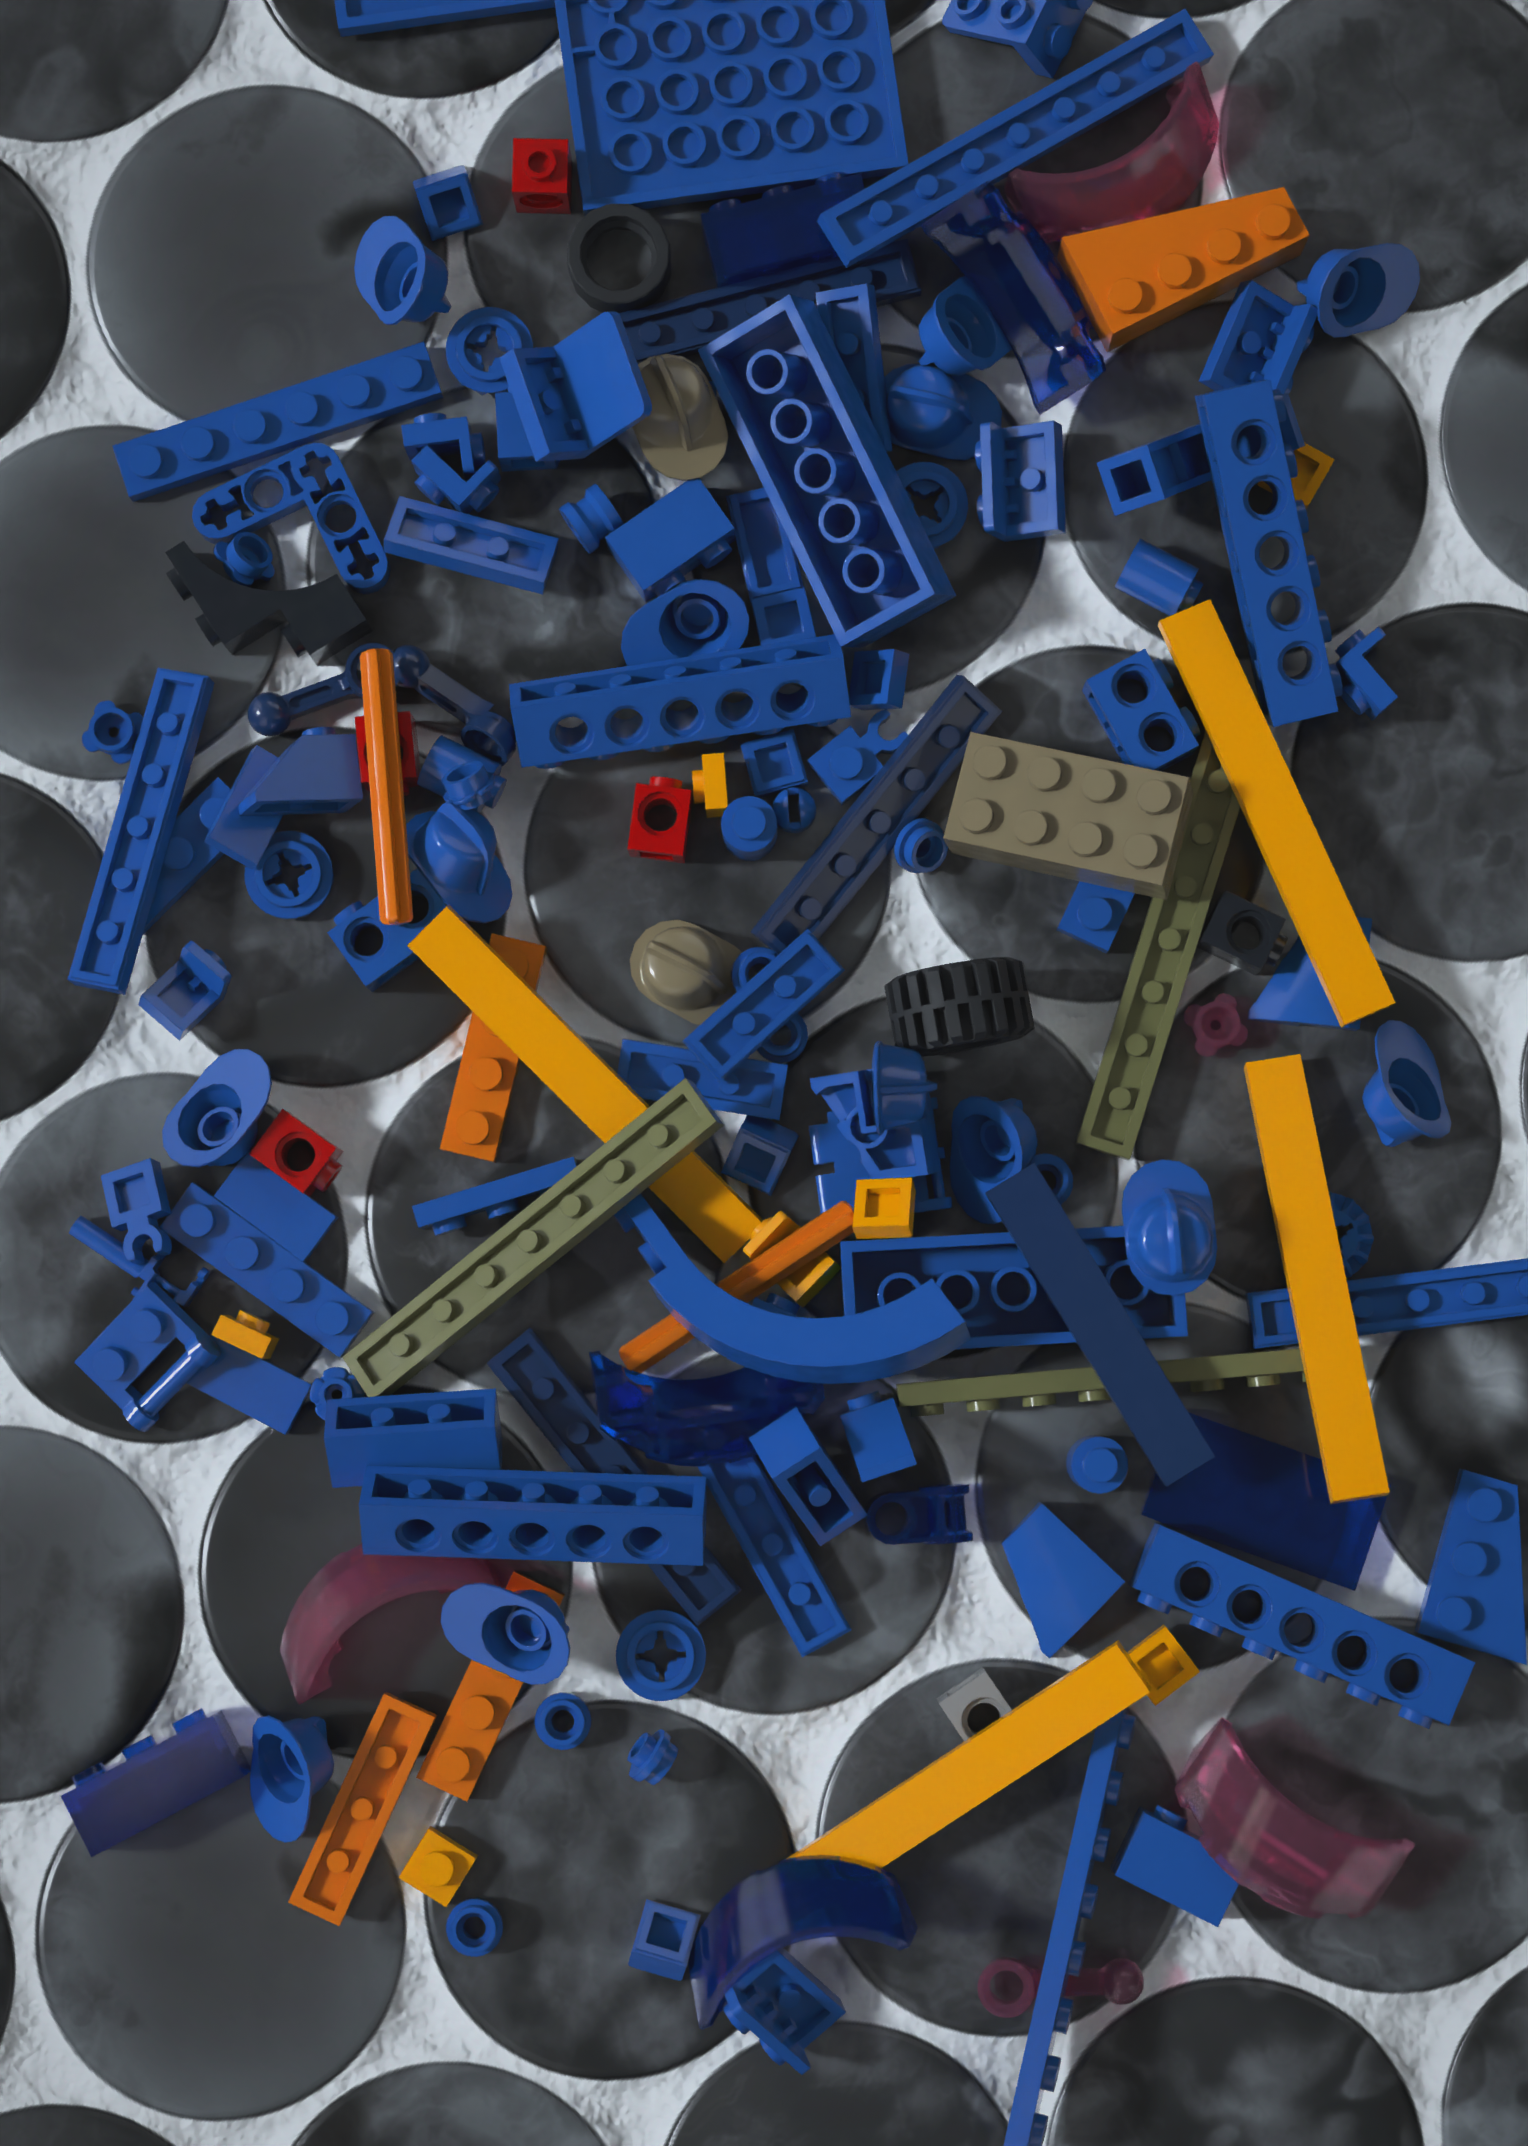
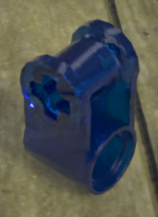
M969 1484L919 1487L917 1490L889 1491L876 1494L868 1501L864 1508L867 1516L863 1518L865 1528L872 1537L884 1544L892 1545L910 1543L949 1544L973 1541V1532L967 1530L965 1495L970 1493ZM945 1501H946V1504H947V1518H948V1526H947V1527H946V1520H945V1506H944ZM896 1502L904 1510V1524L895 1533H882L876 1526V1512L883 1504Z

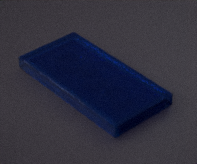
M1189 1413L1215 1457L1167 1487L1164 1486L1155 1471L1140 1515L1355 1591L1387 1495L1330 1504L1322 1459Z

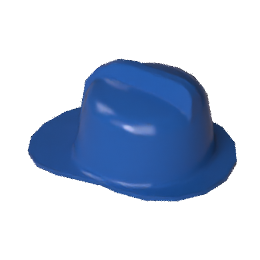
M383 216L373 222L363 235L357 249L354 270L356 284L361 295L375 311L379 319L386 325H395L400 321L423 322L429 319L435 312L448 313L452 306L445 296L448 283V269L445 261L427 248L409 225L399 217Z
M1384 243L1356 250L1333 249L1321 255L1313 265L1308 278L1297 282V290L1306 296L1307 304L1310 303L1317 308L1318 321L1325 333L1334 338L1347 337L1352 334L1376 330L1390 325L1408 310L1416 296L1420 282L1419 263L1413 251L1397 243Z
M976 274L960 277L938 294L933 306L926 312L919 324V337L926 351L918 361L921 366L935 363L938 368L952 376H961L976 369L985 370L993 366L1012 350L1018 340L1019 323L1016 311L1008 296L996 283L982 275Z
M906 364L893 369L884 377L891 442L902 448L944 459L965 461L975 457V445L980 440L981 423L993 422L1001 427L1002 410L996 395L984 382L970 375L952 376L946 374L937 366Z
M702 579L685 581L643 605L630 616L622 631L621 650L626 665L630 666L739 649L748 635L750 617L745 602L732 588L718 581Z
M444 803L437 811H428L415 815L406 824L409 858L422 872L447 906L450 905L462 918L478 923L498 920L509 909L512 899L511 881L502 863L495 855L497 846L496 835L493 826L487 818L474 809L462 810L460 806L453 803Z
M1389 1020L1379 1026L1375 1036V1054L1378 1069L1365 1085L1362 1096L1364 1108L1374 1122L1382 1144L1387 1147H1395L1423 1134L1431 1138L1444 1137L1450 1132L1451 1119L1444 1101L1439 1070L1433 1053L1425 1040L1411 1026L1402 1021Z
M877 1041L874 1045L872 1058V1100L877 1134L882 1135L886 1129L912 1124L921 1120L926 1108L927 1093L937 1090L938 1085L936 1082L926 1078L924 1061L918 1051L886 1045L882 1041Z
M234 1049L220 1055L205 1069L166 1118L162 1130L163 1147L172 1160L182 1166L189 1167L205 1165L226 1166L236 1163L248 1154L255 1144L258 1135L257 1119L269 1100L272 1086L270 1068L262 1056L249 1049Z
M970 1096L961 1100L953 1111L950 1156L951 1187L957 1202L967 1215L980 1223L996 1224L1002 1220L985 1192L1027 1167L1037 1150L1036 1130L1030 1118L1023 1112L1021 1100L1010 1098L1004 1101H992L987 1097Z
M1162 1159L1145 1164L1131 1176L1123 1191L1122 1217L1126 1255L1131 1272L1142 1286L1157 1294L1178 1296L1192 1292L1208 1279L1216 1262V1229L1213 1202L1208 1185L1195 1169L1180 1161Z
M486 1583L466 1584L453 1591L442 1606L441 1625L445 1637L458 1652L475 1662L530 1685L547 1684L562 1674L568 1665L570 1655L568 1633L570 1628L566 1624L564 1614L558 1604L545 1593L536 1590L512 1592Z
M269 1715L258 1718L253 1725V1753L250 1773L251 1799L255 1813L263 1828L274 1839L284 1843L298 1840L306 1831L310 1815L311 1798L327 1784L334 1772L333 1756L327 1743L326 1722L319 1716L307 1719L296 1718L284 1722Z

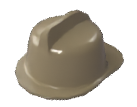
M671 354L649 357L639 363L638 366L652 403V411L647 418L632 427L641 450L651 466L666 477L682 481L702 478L717 467L725 455L728 440L725 419L712 387L699 366L685 357Z
M681 920L661 921L646 929L635 942L630 957L631 976L638 990L652 1002L693 1024L701 1025L736 993L731 982V968L735 959L742 952L729 942L695 924ZM753 966L748 973L750 980L756 975Z

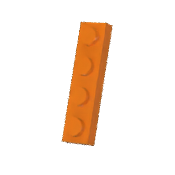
M492 933L489 945L537 992L547 947ZM474 1012L472 1013L440 1150L496 1163L520 1058Z
M516 1570L513 1571L505 1588L512 1592L536 1590L545 1593L559 1607L565 1596L564 1593ZM471 1660L416 1778L467 1802L524 1682Z
M385 1692L288 1903L337 1926L342 1924L437 1717L436 1714L391 1693Z

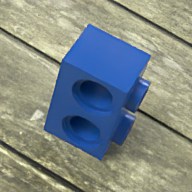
M1146 649L1087 679L1082 691L1123 764L1164 771L1194 754L1199 746L1195 738L1200 736V730L1190 710L1186 706L1179 709L1172 698L1169 689L1173 688L1174 685L1167 668L1159 658L1152 661ZM1124 679L1137 680L1143 685L1146 698L1139 703L1126 702L1119 696L1117 684ZM1156 726L1164 728L1172 737V748L1163 752L1152 750L1144 740V731Z
M418 868L410 873L412 897H424L429 903L428 913L422 921L403 925L382 924L377 896L365 906L361 901H357L343 909L333 919L337 926L327 932L363 984L371 992L420 959L407 945L446 907ZM368 928L381 930L383 944L380 950L371 956L359 955L355 948L357 936Z

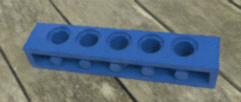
M1259 380L1196 395L1194 397L1257 697L1262 713L1268 725L1276 727L1338 712L1336 697L1343 694L1342 681L1336 664L1328 663L1325 643L1331 642V628L1326 611L1324 609H1317L1313 589L1320 587V574L1313 554L1306 556L1302 534L1309 532V521L1303 501L1301 499L1295 501L1291 478L1297 477L1298 469L1292 446L1290 444H1283L1279 423L1286 421V409L1281 391L1279 389L1272 390L1270 380ZM1252 426L1261 436V447L1255 456L1248 459L1240 454L1236 441L1238 434L1243 428ZM1263 481L1271 488L1273 500L1266 511L1258 514L1251 509L1248 502V494L1256 483ZM1275 536L1283 544L1284 556L1277 566L1267 568L1261 562L1260 548L1268 538ZM1287 591L1295 600V611L1290 619L1278 623L1272 616L1271 605L1278 594ZM1300 646L1306 654V666L1300 674L1289 677L1284 672L1282 665L1284 655L1291 648Z
M835 634L509 684L510 709L521 768L535 766L540 769H550L562 765L565 761L582 758L608 760L616 757L621 752L641 749L649 752H661L670 749L674 744L693 741L712 744L724 741L732 735L751 732L757 735H771L781 731L784 727L803 724L823 727L835 723L838 719L851 717L844 657ZM789 683L802 685V688L793 694L778 692L782 686ZM732 692L748 694L745 699L736 703L723 700L726 695ZM678 700H687L693 703L690 708L683 711H675L668 708L673 702ZM621 709H633L638 712L636 716L630 719H619L613 716ZM568 717H576L583 720L582 724L573 728L563 727L558 724L561 720Z
M366 1465L359 1500L363 1554L703 1566L706 1539V1477Z
M1157 1523L1153 1525L1129 1582L1130 1586L1141 1591L1137 1601L1167 1615L1172 1605L1193 1614L1189 1624L1217 1637H1221L1224 1628H1227L1245 1636L1241 1647L1270 1660H1273L1276 1651L1297 1659L1293 1670L1322 1683L1326 1682L1328 1674L1339 1677L1349 1682L1346 1693L1377 1706L1381 1696L1402 1705L1398 1716L1430 1729L1433 1719L1448 1726L1450 1725L1476 1663ZM1192 1567L1202 1568L1208 1576V1587L1197 1598H1187L1180 1590L1182 1574ZM1244 1590H1253L1260 1600V1609L1257 1615L1247 1621L1237 1620L1232 1611V1602L1235 1596ZM1296 1613H1306L1312 1623L1310 1636L1301 1643H1290L1284 1632L1286 1621ZM1358 1636L1364 1646L1361 1660L1352 1666H1342L1337 1657L1338 1645L1346 1637ZM1401 1659H1410L1415 1666V1679L1408 1687L1395 1689L1389 1678L1391 1667Z

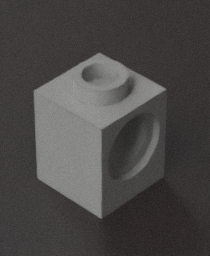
M983 1667L936 1698L964 1741L978 1733L973 1731L967 1722L968 1714L975 1705L989 1703L998 1709L999 1718L1012 1710Z

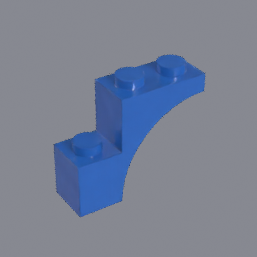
M1287 392L1282 394L1286 409V421L1279 423L1283 444H1290L1293 450L1305 446ZM1200 423L1097 462L1114 516L1166 499L1212 480ZM1252 426L1243 428L1238 434L1236 444L1240 454L1249 459L1260 450L1261 436Z

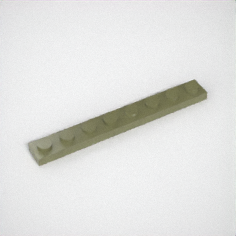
M1206 730L1204 731L1189 778L1193 790V798L1168 899L1152 897L1075 1142L1077 1145L1127 1161L1130 1160L1240 809L1237 798Z
M687 1078L683 1079L345 1354L342 1358L368 1397L392 1395L722 1128L724 1124L694 1082Z
M1299 1348L1157 1361L1170 1383L1190 1381L1191 1392L1225 1389L1224 1378L1246 1376L1247 1387L1281 1384L1280 1373L1302 1371V1380L1306 1382ZM1092 1367L896 1384L898 1406H910L911 1417L944 1414V1403L966 1401L967 1412L1000 1409V1398L1022 1396L1023 1407L1056 1404V1393L1078 1391L1079 1402L1111 1399Z

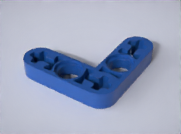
M314 442L306 444L220 485L200 496L193 506L192 519L194 526L202 537L212 544H217L219 541L230 543L240 532L252 533L307 506L343 580L350 589L362 594L374 593L383 588L390 578L391 567L389 559L338 455L331 447L323 443ZM314 458H318L322 464L332 463L331 466L325 469V474L334 492L327 494L325 497L313 476L303 477V475L310 471L308 462ZM275 480L282 485V499L274 507L264 508L254 502V489L262 481ZM341 485L345 486V490L336 491ZM240 492L242 493L246 506L253 514L252 517L245 519L244 514L239 509L226 517L228 526L224 529L218 530L214 524L205 526V522L212 518L209 509L219 505L224 512L230 511L239 506L233 496ZM323 497L317 504L314 503V498ZM340 504L348 505L356 512L355 524L351 529L342 533L334 532L326 525V516L329 510ZM365 533L369 535L368 539L359 540ZM358 540L369 561L379 560V563L372 567L374 576L367 580L360 573L351 576L350 572L357 568V562L348 546L341 552L337 551L338 546L353 544Z

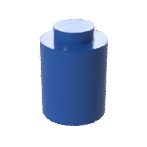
M1140 538L1114 588L1171 616L1176 614L1178 608L1185 610L1192 607L1204 583L1194 579L1199 568Z
M441 735L435 741L424 761L417 784L443 797L446 790L443 786L442 778L447 772L466 762L481 761L486 771L494 774L495 785L490 790V799L479 807L474 808V810L480 813L484 806L491 809L496 806L504 791L507 779L500 776L502 764Z
M754 796L740 797L726 807L721 819L723 842L727 850L736 858L745 861L759 860L768 855L774 848L777 840V818L772 807L763 799Z
M1089 1435L1077 1440L1072 1445L1067 1454L1066 1467L1071 1480L1077 1486L1092 1493L1103 1494L1115 1490L1122 1484L1128 1472V1459L1125 1451L1116 1441L1103 1436Z

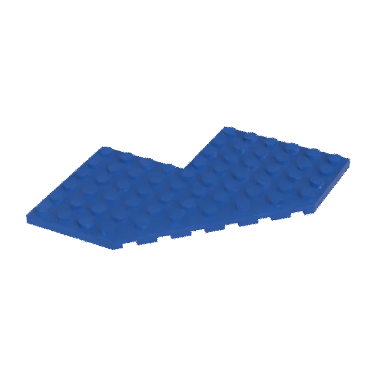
M334 0L338 30L341 37L556 8L584 217L590 211L607 204H631L640 209H649L888 176L909 164L885 0Z

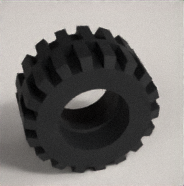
M1010 957L974 959L924 968L897 976L884 986L894 1046L914 1049L920 1053L921 1057L1002 1044L1020 1039L1035 1029L1023 961Z

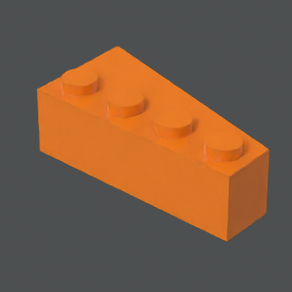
M1281 187L1065 236L1061 239L1057 258L1105 350L1109 352L1237 288L1240 282L1252 280L1300 256L1310 234L1286 189Z

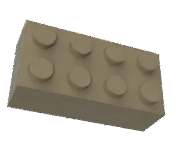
M970 732L943 839L951 853L955 855L1167 900L1193 798V790L1190 779L1186 776Z

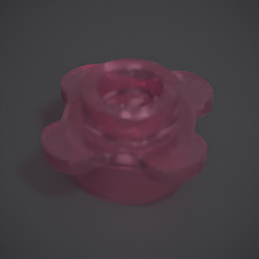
M1219 994L1214 1002L1204 1006L1190 1005L1184 1013V1022L1192 1027L1197 1039L1195 1050L1201 1056L1211 1057L1217 1052L1218 1048L1229 1044L1240 1046L1247 1039L1248 1030L1244 1025L1240 1024L1239 1015L1235 1010L1237 1002L1231 995ZM1213 1020H1218L1221 1023L1219 1030L1211 1028Z

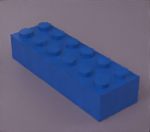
M789 294L698 350L841 647L864 648L956 596L814 301Z
M1123 1226L1075 1228L1143 1339L1188 1336L1185 1294L1178 1296L1157 1294L1141 1285L1131 1272ZM1009 1232L841 1241L839 1243L843 1316L862 1313L884 1306L905 1296L932 1278L966 1322L971 1340L957 1349L1076 1343Z

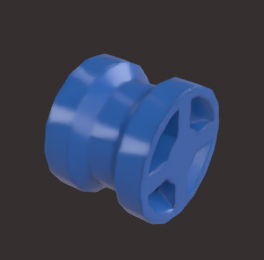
M595 483L585 490L584 498L577 503L567 502L559 507V511L566 524L589 554L599 548L601 539L624 524L612 503Z

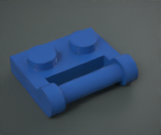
M153 1281L130 1302L74 1363L122 1409L124 1417L134 1428L142 1432H148L159 1420L158 1412L202 1366L210 1367L220 1357L221 1349ZM177 1338L184 1344L186 1351L142 1395L132 1384Z

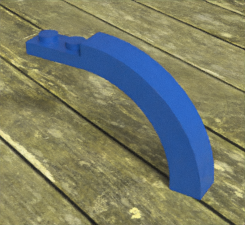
M641 1193L613 1215L625 1233L635 1228L645 1243L637 1249L655 1273V1276L648 1281L658 1299L671 1315L705 1345L744 1367L770 1376L799 1382L822 1384L859 1383L887 1378L917 1369L949 1354L971 1340L965 1320L932 1278L905 1296L884 1306L862 1313L829 1318L793 1317L772 1313L733 1297L700 1272L683 1252Z

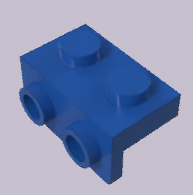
M1253 280L1240 282L1199 382L1217 391L1254 381L1270 380L1272 390L1279 389L1281 394L1287 392L1289 394L1293 386L1292 375L1301 353L1308 348L1314 336L1313 325L1318 315L1317 308L1310 303L1294 306Z
M1054 420L1002 428L993 422L981 423L980 440L975 445V460L979 471L982 473V494L977 499V515L980 524L984 527V531L1004 542L1066 534L1062 425Z
M771 1936L719 1980L728 2003L723 2009L735 2028L742 2034H747L751 2030L759 2038L765 2052L776 2064L781 2066L787 2062L801 2075L811 2068L804 2049L846 2013L841 1999Z

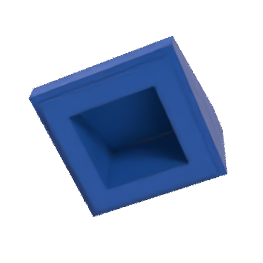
M464 165L413 181V186L432 241L483 225Z
M747 1115L739 1129L721 1173L768 1195H772L799 1136L796 1132L766 1118Z
M646 1899L628 1965L632 1968L681 1981L687 1967L701 1915Z

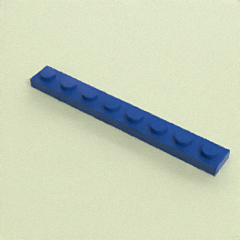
M1183 9L820 214L817 222L844 266L848 268L1209 63L1214 53L1187 10Z
M1128 1707L1096 1727L1003 2146H1042L1044 2142L1048 2115L1039 2113L1044 2090L1054 2092L1057 2083L1061 2058L1052 2055L1057 2032L1067 2034L1074 2000L1064 1997L1069 1975L1079 1977L1082 1969L1086 1943L1078 1941L1077 1938L1082 1918L1092 1920L1099 1886L1090 1884L1094 1861L1104 1863L1106 1859L1111 1829L1102 1827L1107 1804L1113 1806L1118 1804L1124 1772L1115 1771L1119 1748L1129 1750L1136 1723V1716L1127 1714Z

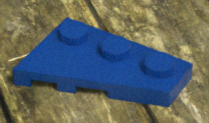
M1459 1469L1414 1631L1527 1665L1518 1485Z

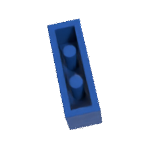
M496 1388L327 1400L324 1442L332 1488L362 1487L366 1465L502 1470L503 1438Z

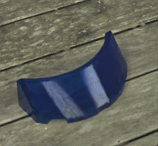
M986 181L920 225L925 234L960 268L992 312L1017 358L1028 385L1033 405L1039 415L1090 384L1106 371L1104 358L1094 345L1089 334V330L1093 326L1070 279L1030 221L1021 211L1014 213L1005 203L999 189L993 184Z
M600 1351L589 1352L600 1429L614 1441L620 1439L626 1444L645 1452L646 1458L667 1464L703 1467L713 1463L737 1462L755 1456L757 1452L749 1437L797 1407L803 1417L806 1413L814 1414L825 1399L822 1383L799 1382L774 1377L746 1367L723 1375L702 1379H666L628 1370L622 1364H617L602 1355Z
M809 1855L782 1860L777 1865L762 1871L757 1870L739 1881L724 1894L711 1910L698 1932L688 1960L699 2028L704 2030L713 2026L719 2013L724 2011L723 2007L728 2004L725 1997L726 1992L745 1971L768 1954L785 1946L820 1937L841 1936L880 1942L897 1948L898 1951L909 1948L918 1926L895 1875L877 1866L874 1869H870L859 1864L841 1861L840 1856Z

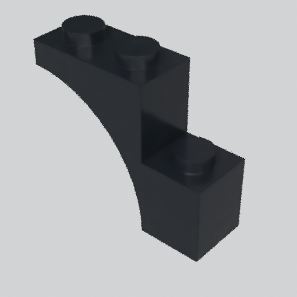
M185 541L165 552L175 567L166 573L183 601L193 596L203 611V614L195 618L204 635L213 647L222 642L231 655H234L288 621L289 624L280 630L297 657L299 658L308 652L318 666L372 632L367 620L337 574L319 583L299 589L268 591L239 585L217 574L201 562Z

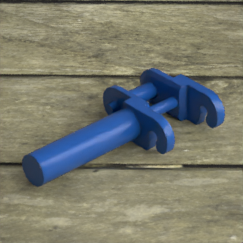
M80 1216L74 1222L69 1231L71 1236L134 1278L140 1277L143 1279L144 1283L140 1289L134 1287L131 1291V1294L135 1297L148 1284L154 1281L157 1285L174 1295L175 1298L173 1300L179 1306L189 1307L210 1274V1270L203 1267L199 1271L196 1281L191 1282L187 1290H180L162 1278L157 1270L166 1256L157 1254L152 1256L150 1260L144 1257L145 1263L141 1265L132 1263L125 1257L121 1241L83 1216Z

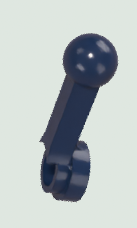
M379 643L363 644L349 655L345 671L340 675L282 696L273 692H266L256 696L248 708V720L251 727L261 735L276 736L288 728L291 720L348 699H363L362 683L357 677L361 653L374 648L389 649L392 654L394 652L387 646ZM395 676V688L397 689L399 679Z
M403 645L393 650L394 675L399 679L398 687L416 690L465 724L461 730V740L464 746L504 766L515 753V743L517 741L513 726L502 716L489 712L495 704L480 698L430 664L428 656L420 648L413 645Z

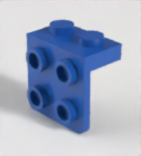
M951 0L943 16L942 23L950 33L1011 45L1035 75L1053 78L1063 57L1069 52L1072 39L1087 9L1090 8L1094 0Z
M608 311L601 313L553 347L513 348L499 358L536 462L585 458L651 414L652 403L622 318L618 312Z

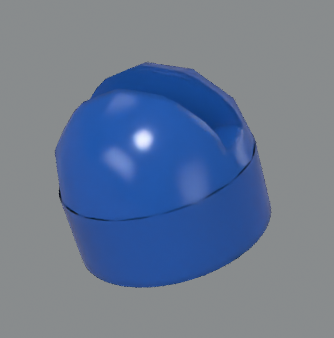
M790 787L782 790L775 797L772 804V809L777 818V826L785 832H803L815 820V801L811 794L802 788ZM788 796H799L798 810L800 822H789Z

